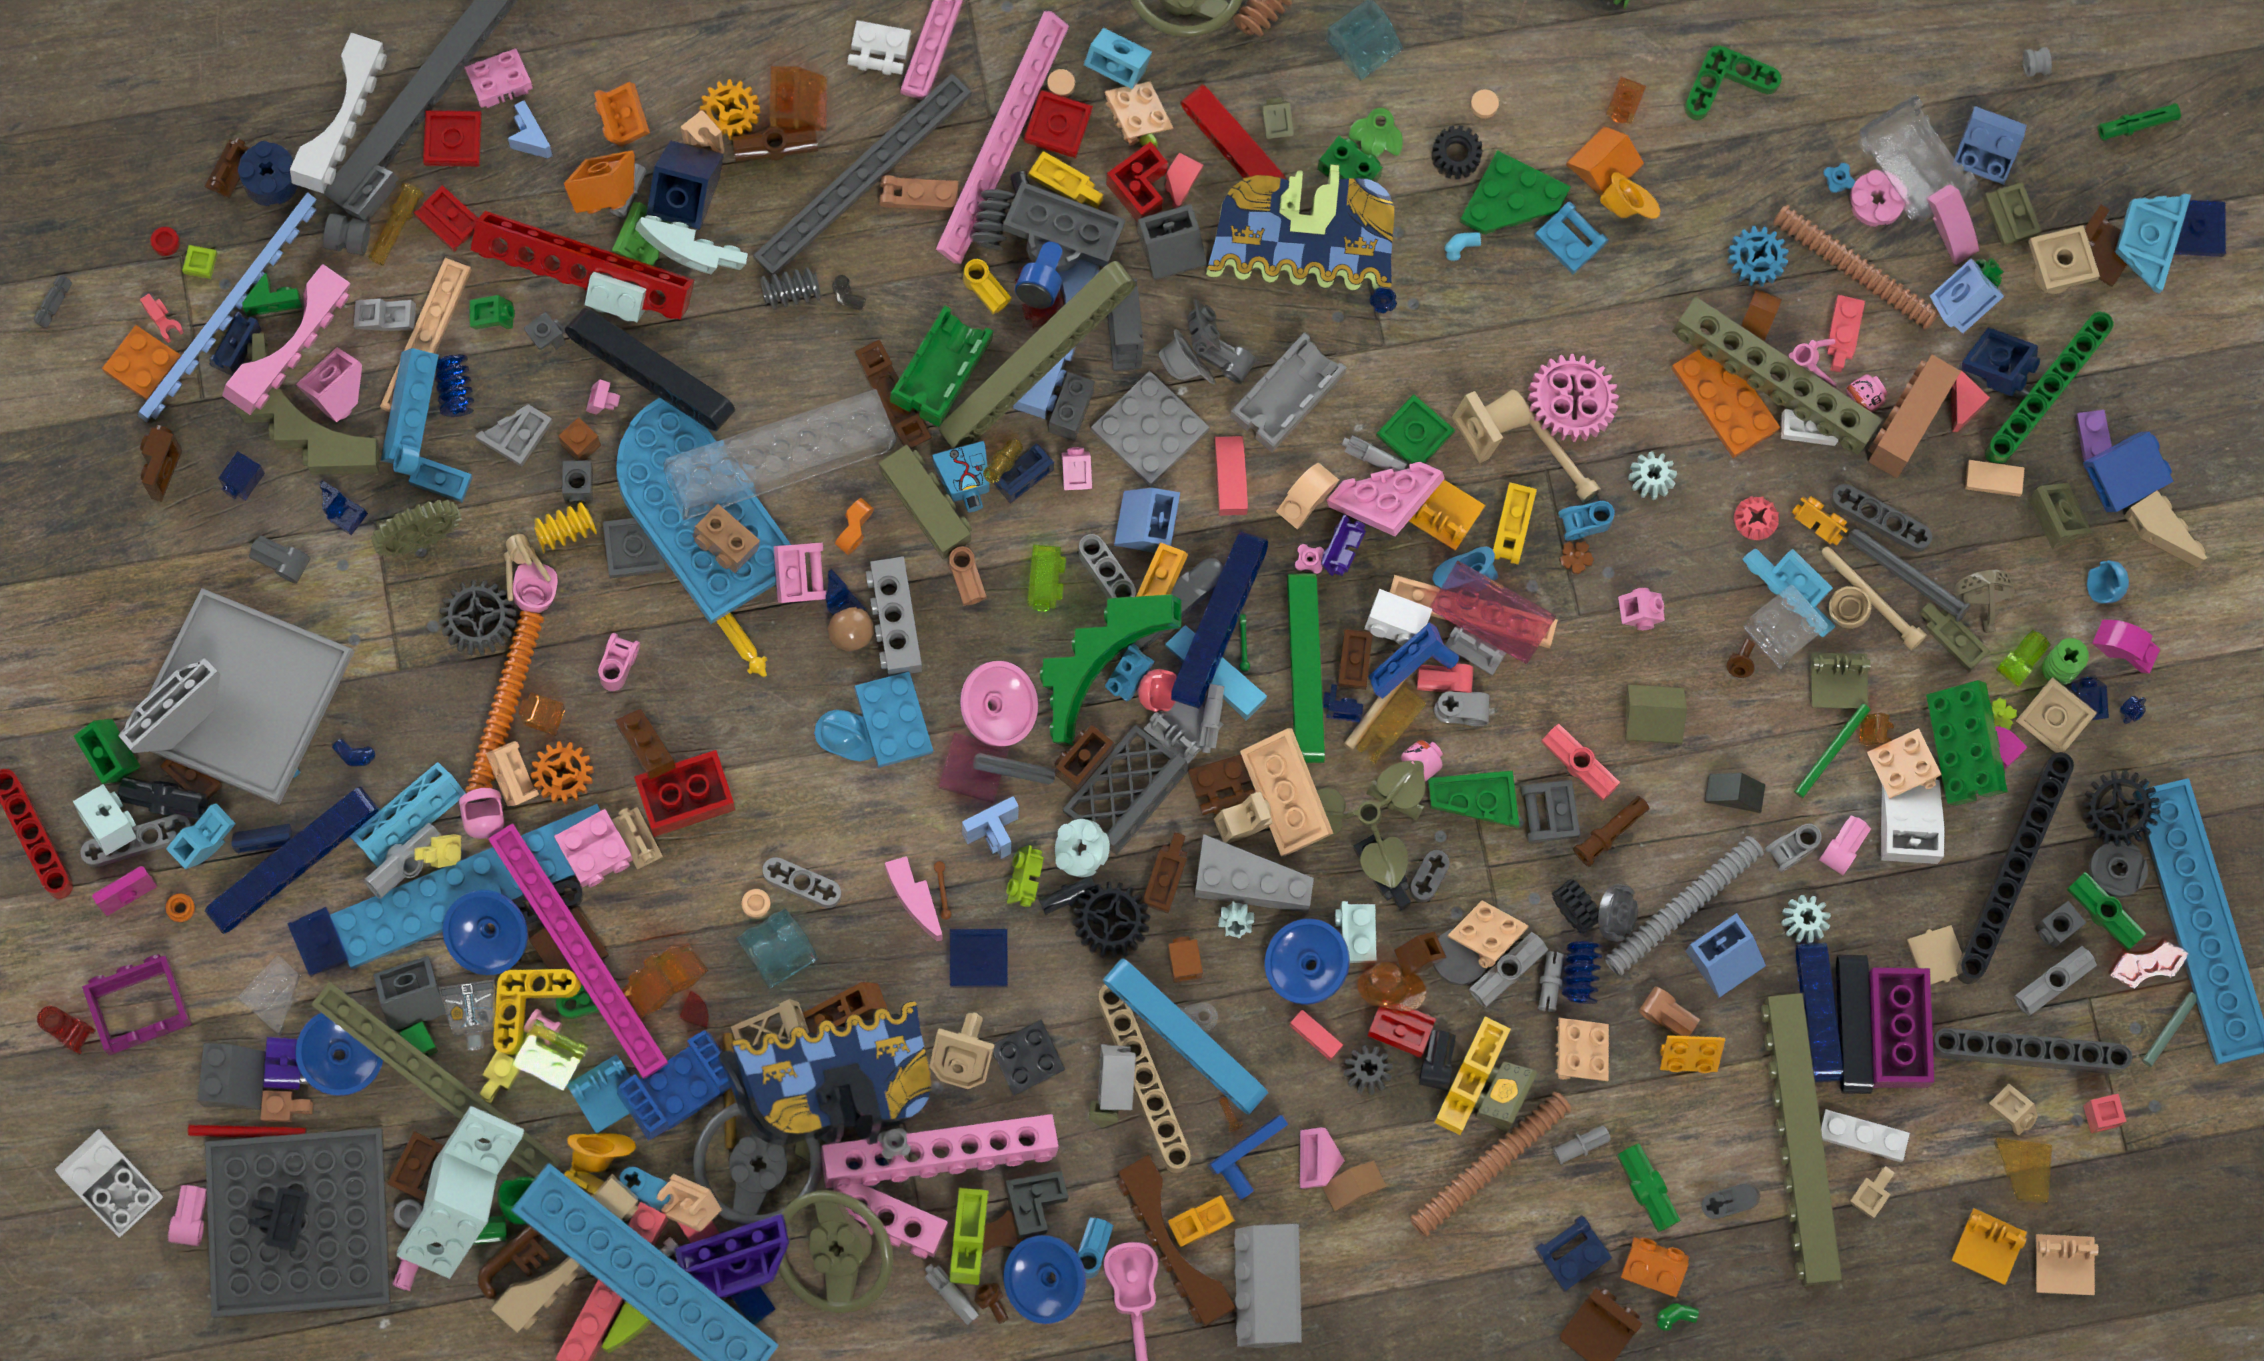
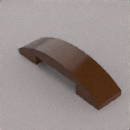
M880 339L855 351L858 362L875 397L903 446L908 445L912 449L931 439L932 437L922 418L919 417L920 414L914 408L909 412L890 402L891 392L899 378Z

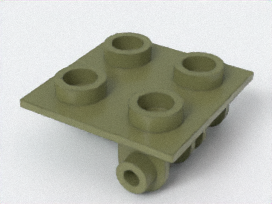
M1811 653L1812 708L1858 709L1862 703L1868 706V670H1870L1871 663L1870 659H1867V654Z

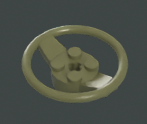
M1130 0L1135 11L1146 23L1163 33L1179 37H1195L1217 30L1234 16L1243 1L1231 0L1228 3L1225 0H1160L1165 10L1175 16H1179V14H1192V16L1197 15L1209 20L1199 25L1180 26L1168 23L1155 16L1142 0Z
M813 1191L793 1200L781 1213L784 1215L786 1229L790 1220L799 1210L815 1203L819 1225L811 1231L809 1250L816 1270L826 1275L827 1299L815 1295L798 1281L791 1271L784 1254L778 1271L787 1286L807 1304L831 1313L855 1312L876 1301L887 1287L893 1269L892 1245L885 1227L876 1214L861 1201L838 1191ZM845 1207L856 1212L868 1223L878 1240L881 1251V1269L877 1281L867 1293L854 1300L858 1268L871 1253L872 1239L869 1230L866 1227L863 1229Z

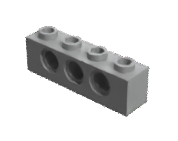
M904 556L871 561V571H866L868 588L874 587L875 598H870L872 614H878L880 625H875L877 642L883 641L884 652H879L881 669L887 668L888 677L905 672H910V674L922 672ZM887 585H892L897 589L892 595H885L881 590ZM891 612H897L901 615V618L897 622H889L886 616ZM895 639H901L906 644L901 649H894L890 646V643Z

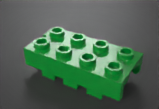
M944 305L892 390L890 402L909 412L914 408L920 411V418L940 427L991 343L994 331L988 327L984 331L970 328L963 324L958 317L951 314V308Z
M1976 680L1926 694L1947 804L1958 806L1977 801L1975 794L1988 798L2007 793L2005 770L2000 754V744L1995 729V719L1986 682Z

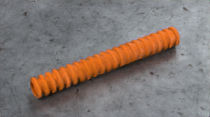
M521 611L519 613L521 619L517 620L518 627L514 629L516 636H513L511 639L513 642L509 646L511 652L507 653L508 661L504 662L506 668L501 671L503 677L499 678L500 686L496 688L498 694H495L493 697L496 700L491 704L493 710L488 713L490 719L486 720L488 726L483 730L485 736H481L480 739L483 742L478 746L480 752L475 755L477 761L473 762L475 768L470 772L472 778H468L470 785L465 788L467 793L479 788H493L491 782L495 781L496 778L486 753L506 745L504 740L508 739L507 731L511 730L509 723H512L514 720L512 715L516 714L514 707L518 706L519 701L517 698L521 697V692L519 691L524 688L522 681H526L525 673L529 671L527 665H530L532 662L530 656L534 655L532 649L536 648L537 643L535 640L539 639V634L537 633L542 629L540 623H544V618L536 612Z

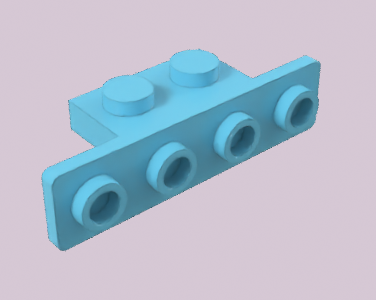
M1757 549L1745 555L1743 561L1747 564L1748 569L1753 574L1759 575L1767 583L1769 590L1779 595L1793 613L1799 614L1807 622L1811 631L1824 637L1835 628V625L1816 607L1833 587L1794 549L1790 550L1776 566Z

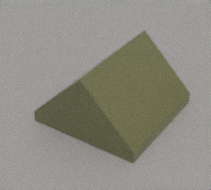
M2069 483L2040 486L2030 497L2029 501L2052 549L2092 533Z
M1627 685L1625 741L1682 744L1687 713L1684 688Z

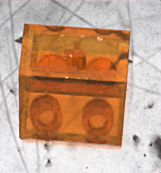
M771 66V128L788 130L815 126V131H826L827 77L799 66Z

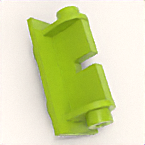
M1028 845L1019 848L1014 854L1012 866L1014 867L1013 876L1008 882L1006 889L1008 895L1007 904L1020 901L1021 906L1031 907V904L1035 902L1038 882L1029 880L1030 876L1040 877L1044 860L1041 850L1032 849V846Z

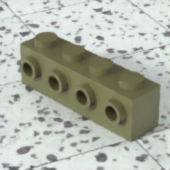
M905 445L879 462V471L944 560L950 556L955 548L963 547L971 542L970 531H972V528L965 517H958L954 511L956 505L948 494L943 496L938 489L940 483L932 472L927 473L923 468L924 461L918 451H911L908 445Z

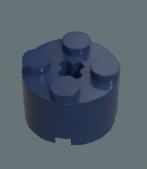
M260 141L249 148L239 162L238 173L243 187L249 198L259 205L283 204L293 197L298 188V185L292 183L290 174L293 158L284 147L275 143Z

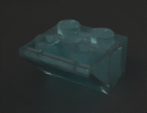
M1374 0L1364 1L1328 28L1327 43L1360 81L1403 50V46L1388 16Z
M786 908L780 912L773 913L767 920L747 929L744 934L736 938L769 989L819 959L806 934Z

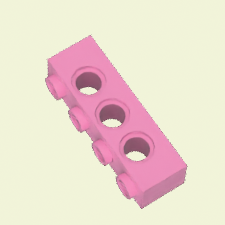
M861 1183L853 1184L843 1190L834 1189V1191L866 1202L868 1208L877 1217L883 1212L893 1214L895 1217L894 1222L889 1226H884L891 1245L899 1247L900 1244L910 1247V1252L920 1258L926 1259L927 1255L934 1258L948 1227V1221L868 1186H864ZM845 1207L848 1213L855 1217L854 1220L860 1223L863 1229L866 1227L870 1235H873L874 1232L868 1223L860 1215ZM909 1224H917L921 1228V1233L915 1238H910L905 1234V1228Z

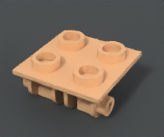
M1150 81L1136 84L1133 89L1126 86L1105 91L1107 96L1106 105L1110 107L1114 115V121H1118L1117 127L1123 128L1121 131L1124 135V141L1129 142L1130 145L1138 143L1139 136L1173 129Z
M1919 728L1867 752L1889 799L1919 785L1925 786L1926 789L1933 788L1936 785V777L1942 775Z
M1481 901L1451 931L1448 937L1478 953L1480 957L1478 960L1479 964L1483 968L1492 967L1505 954V951L1510 949V946L1520 938L1529 925Z
M1559 1018V1023L1556 1027V1031H1558V1043L1556 1044V1048H1558V1052H1556L1558 1057V1069H1556L1558 1079L1566 1080L1570 1079V1077L1609 1081V1024Z
M2036 1234V1293L2095 1295V1256L2098 1255V1244H2095V1238Z

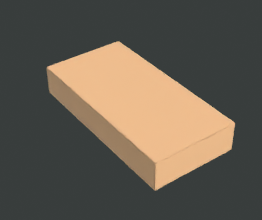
M1969 460L1967 463L1965 489L2020 497L2023 490L2025 467Z

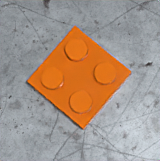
M135 325L103 366L102 370L147 401L180 359L181 355Z

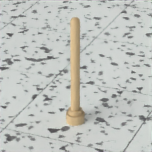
M1529 410L1530 426L1575 482L1578 497L1583 503L1591 500L1600 492L1601 488L1594 480L1583 476L1559 443L1551 436L1548 429H1541L1543 425L1541 420L1534 421L1536 414Z
M1830 547L1822 549V556L1854 587L1867 593L1871 604L1902 634L1901 638L1905 640L1903 643L1911 651L1927 637V634L1920 627L1916 628L1913 625L1910 627Z

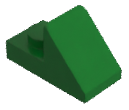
M267 273L261 277L242 302L247 317L303 308L301 296L297 288L282 287L277 289L276 292H272Z

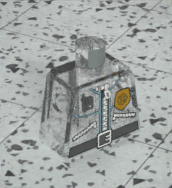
M495 980L439 987L453 1035L455 1037H466L467 1050L483 1049V1033L494 1031L497 993Z

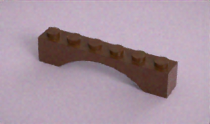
M1147 1155L1118 1171L1119 1180L1116 1181V1184L1124 1197L1129 1195L1134 1204L1130 1207L1134 1217L1138 1222L1143 1220L1148 1231L1144 1232L1152 1248L1157 1246L1162 1256L1159 1257V1260L1166 1273L1171 1271L1177 1280L1173 1285L1180 1298L1186 1297L1191 1307L1188 1308V1312L1195 1324L1201 1323L1203 1328L1234 1312L1236 1307L1223 1284L1192 1267L1171 1242L1161 1212L1163 1179L1150 1156Z

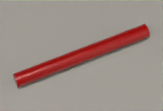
M188 1125V1136L259 1138L307 1134V1128Z

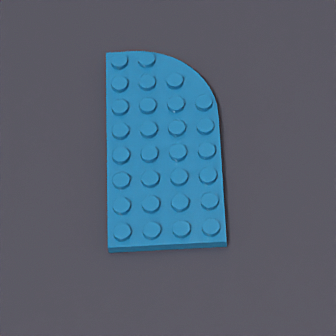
M661 398L647 405L630 422L620 442L616 463L619 490L630 513L706 619L712 624L776 585L774 546L791 544L706 427ZM717 504L723 507L760 540L758 551L736 573L729 568L725 569L720 566L715 556L709 550H702L696 544L693 537L695 526Z

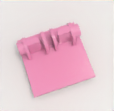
M517 49L503 52L465 67L481 108L485 106L490 108V106L499 104V96L502 103H504L503 95L507 93L510 100H512V91L514 96L518 97L528 94V90L533 89Z

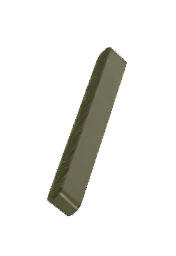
M1118 261L1107 264L940 425V433L953 449L974 444L1134 290L1136 286L1135 281Z

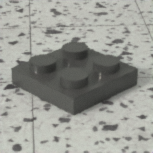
M635 518L603 522L610 579L666 572L665 560Z

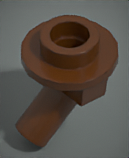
M1746 638L1739 653H1733L1729 657L1726 666L1732 676L1746 678L1753 674L1755 665L1749 656L1756 644L1755 642Z
M997 1283L981 1285L976 1291L975 1303L982 1310L990 1307L998 1324H1002L1009 1319L999 1301L1003 1297Z

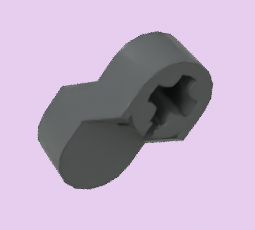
M1750 1183L1716 1191L1705 1196L1702 1201V1211L1711 1219H1719L1743 1212L1757 1206L1760 1201V1192L1756 1186Z

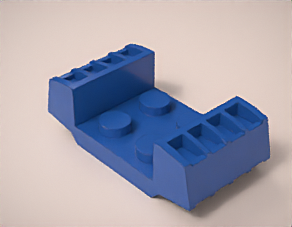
M706 1030L687 1040L688 1048L669 1059L666 1066L646 1079H639L635 1074L618 1086L617 1095L648 1141L664 1131L672 1129L721 1097L724 1092L731 1088L718 1058L722 1050Z

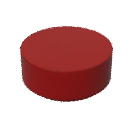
M170 227L156 229L150 238L154 251L161 256L174 254L180 246V239L176 231Z

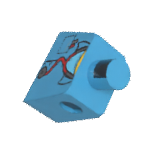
M984 441L932 455L934 469L953 502L964 499L967 512H975L982 509L983 504L980 495L989 492V476Z

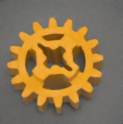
M728 79L726 86H723L718 81V89L716 90L709 87V97L702 96V103L704 105L700 106V111L703 110L721 130L722 136L725 133L728 135V139L732 140L733 134L737 133L738 136H742L743 130L751 133V123L758 124V116L755 114L760 113V106L756 105L758 103L757 95L751 96L752 88L747 87L744 90L742 81L733 86L731 79ZM741 99L745 100L749 107L748 109H746L745 105L741 104ZM712 110L714 114L719 115V121L713 117Z

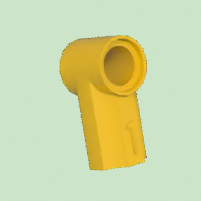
M972 259L965 265L963 273L965 287L972 290L992 314L998 313L1005 308L1012 300V297L989 272L988 265L980 259ZM979 271L983 277L977 280L972 279L969 276V272Z

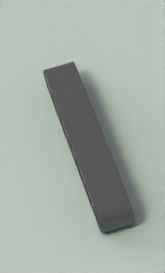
M1943 1028L1933 1036V1055L1941 1059L2118 1074L2131 1064L2133 1058L2131 1050L2126 1045L2118 1043ZM1939 1037L1947 1038L1951 1043V1048L1946 1050L1940 1047ZM1975 1040L1979 1044V1052L1969 1050L1967 1041ZM1996 1042L2004 1043L2007 1046V1055H2002L1996 1050ZM2025 1045H2031L2036 1049V1057H2029L2025 1053ZM2055 1047L2061 1048L2064 1051L2065 1060H2059L2054 1056L2053 1049ZM2082 1050H2088L2092 1053L2094 1057L2093 1063L2086 1062L2083 1059ZM2111 1053H2117L2121 1056L2122 1065H2115L2112 1062Z

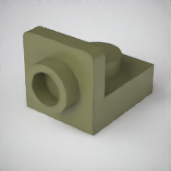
M1282 97L1266 98V103L1260 104V110L1263 114L1265 138L1293 136L1290 102L1283 101Z

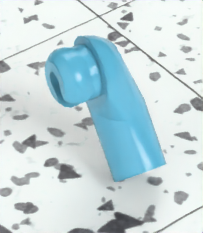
M1480 232L1458 233L1454 235L1445 245L1446 258L1451 261L1459 260L1461 257L1460 251L1464 247L1481 246Z

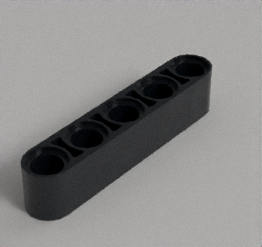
M1837 955L1836 993L1841 1093L1872 1094L1873 1061L1867 955Z

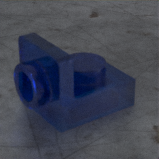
M2096 677L2080 678V682L2072 683V689L2076 692L2077 697L2097 712L2092 720L2109 718L2106 684L2097 680Z
M1331 684L1330 692L1324 691L1323 709H1327L1326 718L1360 722L1364 704L1357 703L1358 701L1352 698H1342L1340 701L1335 700L1337 685Z

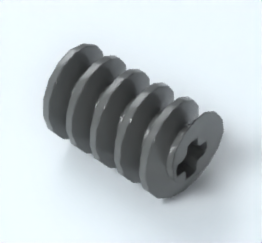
M998 189L981 192V197L985 201L979 202L978 205L982 211L976 214V218L980 222L974 223L973 228L978 233L971 235L973 242L984 248L998 251L1004 250L997 242L1006 241L1007 237L1000 234V231H1003L1002 221L1007 217L1005 209H1010L1012 205L1007 202V199L1015 198V194Z
M809 267L804 268L803 276L796 269L793 271L792 278H790L787 272H783L781 281L776 274H772L771 283L767 281L765 276H762L760 279L766 308L767 303H770L772 308L776 310L778 301H781L786 308L790 298L795 305H799L800 296L804 298L806 303H809L811 294H814L817 301L821 300L816 271L812 274Z

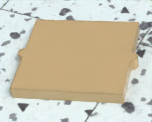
M1952 925L1935 931L1928 929L1925 934L1907 939L1917 968H1930L1931 985L1941 981L1947 983L1950 981V978L1957 976L1956 969L1962 952ZM1965 963V970L1969 972L1967 965Z

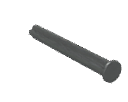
M1855 528L1850 532L1847 538L1849 543L1956 617L1955 621L1957 623L1966 615L1971 606L1970 603L1965 604L1861 530Z

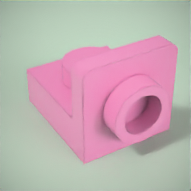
M1082 447L1068 448L1067 452L1061 453L1063 489H1092L1090 452H1084Z

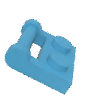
M1569 201L1535 233L1534 237L1572 274H1575L1607 244L1609 239L1604 234L1600 235L1575 210L1576 206ZM1566 218L1592 242L1589 247L1562 223Z

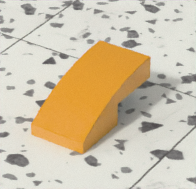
M1223 1195L1168 1220L1180 1247L1236 1222Z

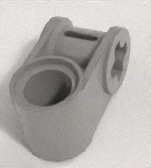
M1445 692L1439 697L1434 706V715L1443 723L1465 724L1469 726L1488 725L1489 695L1481 692ZM1445 703H1449V707L1453 709L1451 712L1448 711L1447 706H1444Z
M1804 824L1788 835L1775 840L1765 850L1767 853L1771 852L1780 866L1778 868L1779 871L1782 873L1818 847L1821 841L1820 829L1813 824ZM1800 834H1811L1814 838V844H1804L1800 839Z

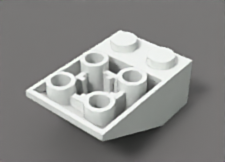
M1935 780L1936 785L1933 788L1926 789L1925 786L1919 785L1889 799L1882 785V861L1938 864L1944 857V820L1940 780Z
M99 1129L55 1169L58 1175L119 1238L163 1198L156 1188Z

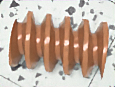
M1248 0L1246 6L1240 8L1239 14L1233 16V21L1245 34L1249 36L1255 34L1262 37L1264 32L1260 27L1269 29L1271 25L1267 19L1274 22L1277 21L1278 17L1274 11L1283 14L1285 9L1282 3L1286 6H1291L1292 1Z

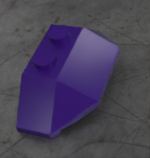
M779 1214L675 1248L678 1266L719 1298L773 1282L789 1245L784 1215Z

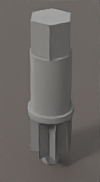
M1353 435L1351 439L1345 438L1342 443L1346 447V453L1384 470L1393 469L1394 472L1401 471L1407 465V462Z
M1209 684L1198 742L1199 746H1203L1202 752L1210 753L1211 748H1216L1225 686Z
M930 1264L925 1268V1271L928 1273L925 1279L937 1291V1294L943 1297L967 1325L972 1323L980 1314L955 1284L950 1282V1277L939 1265L934 1268Z

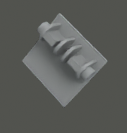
M1180 688L1177 701L1169 711L1155 712L1143 730L1176 756L1179 754L1189 764L1203 748V746L1198 745L1205 708ZM1219 722V726L1221 728L1224 724L1222 722Z

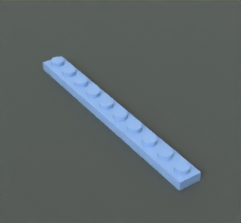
M309 193L303 197L140 409L138 417L145 422H148L151 417L155 420L166 407L162 404L166 397L170 395L173 398L183 385L179 380L185 373L191 375L199 364V361L196 360L202 351L207 353L216 342V339L213 338L219 329L224 331L233 320L230 316L232 311L236 307L238 309L243 307L242 302L248 296L246 293L265 274L263 271L269 263L274 266L281 258L283 252L280 249L285 242L291 244L300 232L297 227L302 220L307 223L317 210L313 207L316 198Z

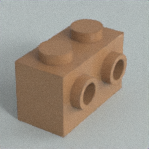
M719 504L695 526L693 533L696 544L702 550H709L715 556L720 566L725 569L729 568L734 573L758 551L760 540Z

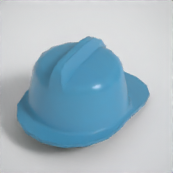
M1479 547L1468 553L1448 559L1437 567L1433 574V581L1440 588L1449 589L1461 586L1471 592L1482 590L1490 582L1498 578V573L1493 565L1495 553L1489 547Z
M836 709L828 711L819 718L814 733L816 741L821 748L830 753L859 762L869 760L874 756L862 716Z

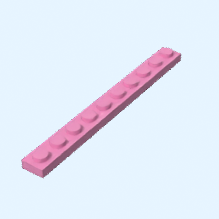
M1044 11L936 248L938 252L955 264L962 263L972 241L971 235L976 232L973 228L974 223L980 222L976 218V214L982 211L978 205L979 202L985 201L981 197V192L996 188L1069 27L1052 11Z

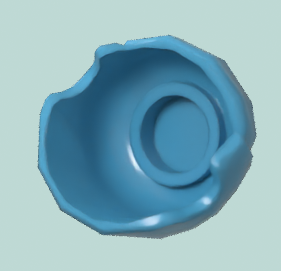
M2110 560L2101 561L2099 567L2089 571L2087 588L2092 600L2097 603H2114L2124 597L2129 588V578L2126 569L2121 563Z

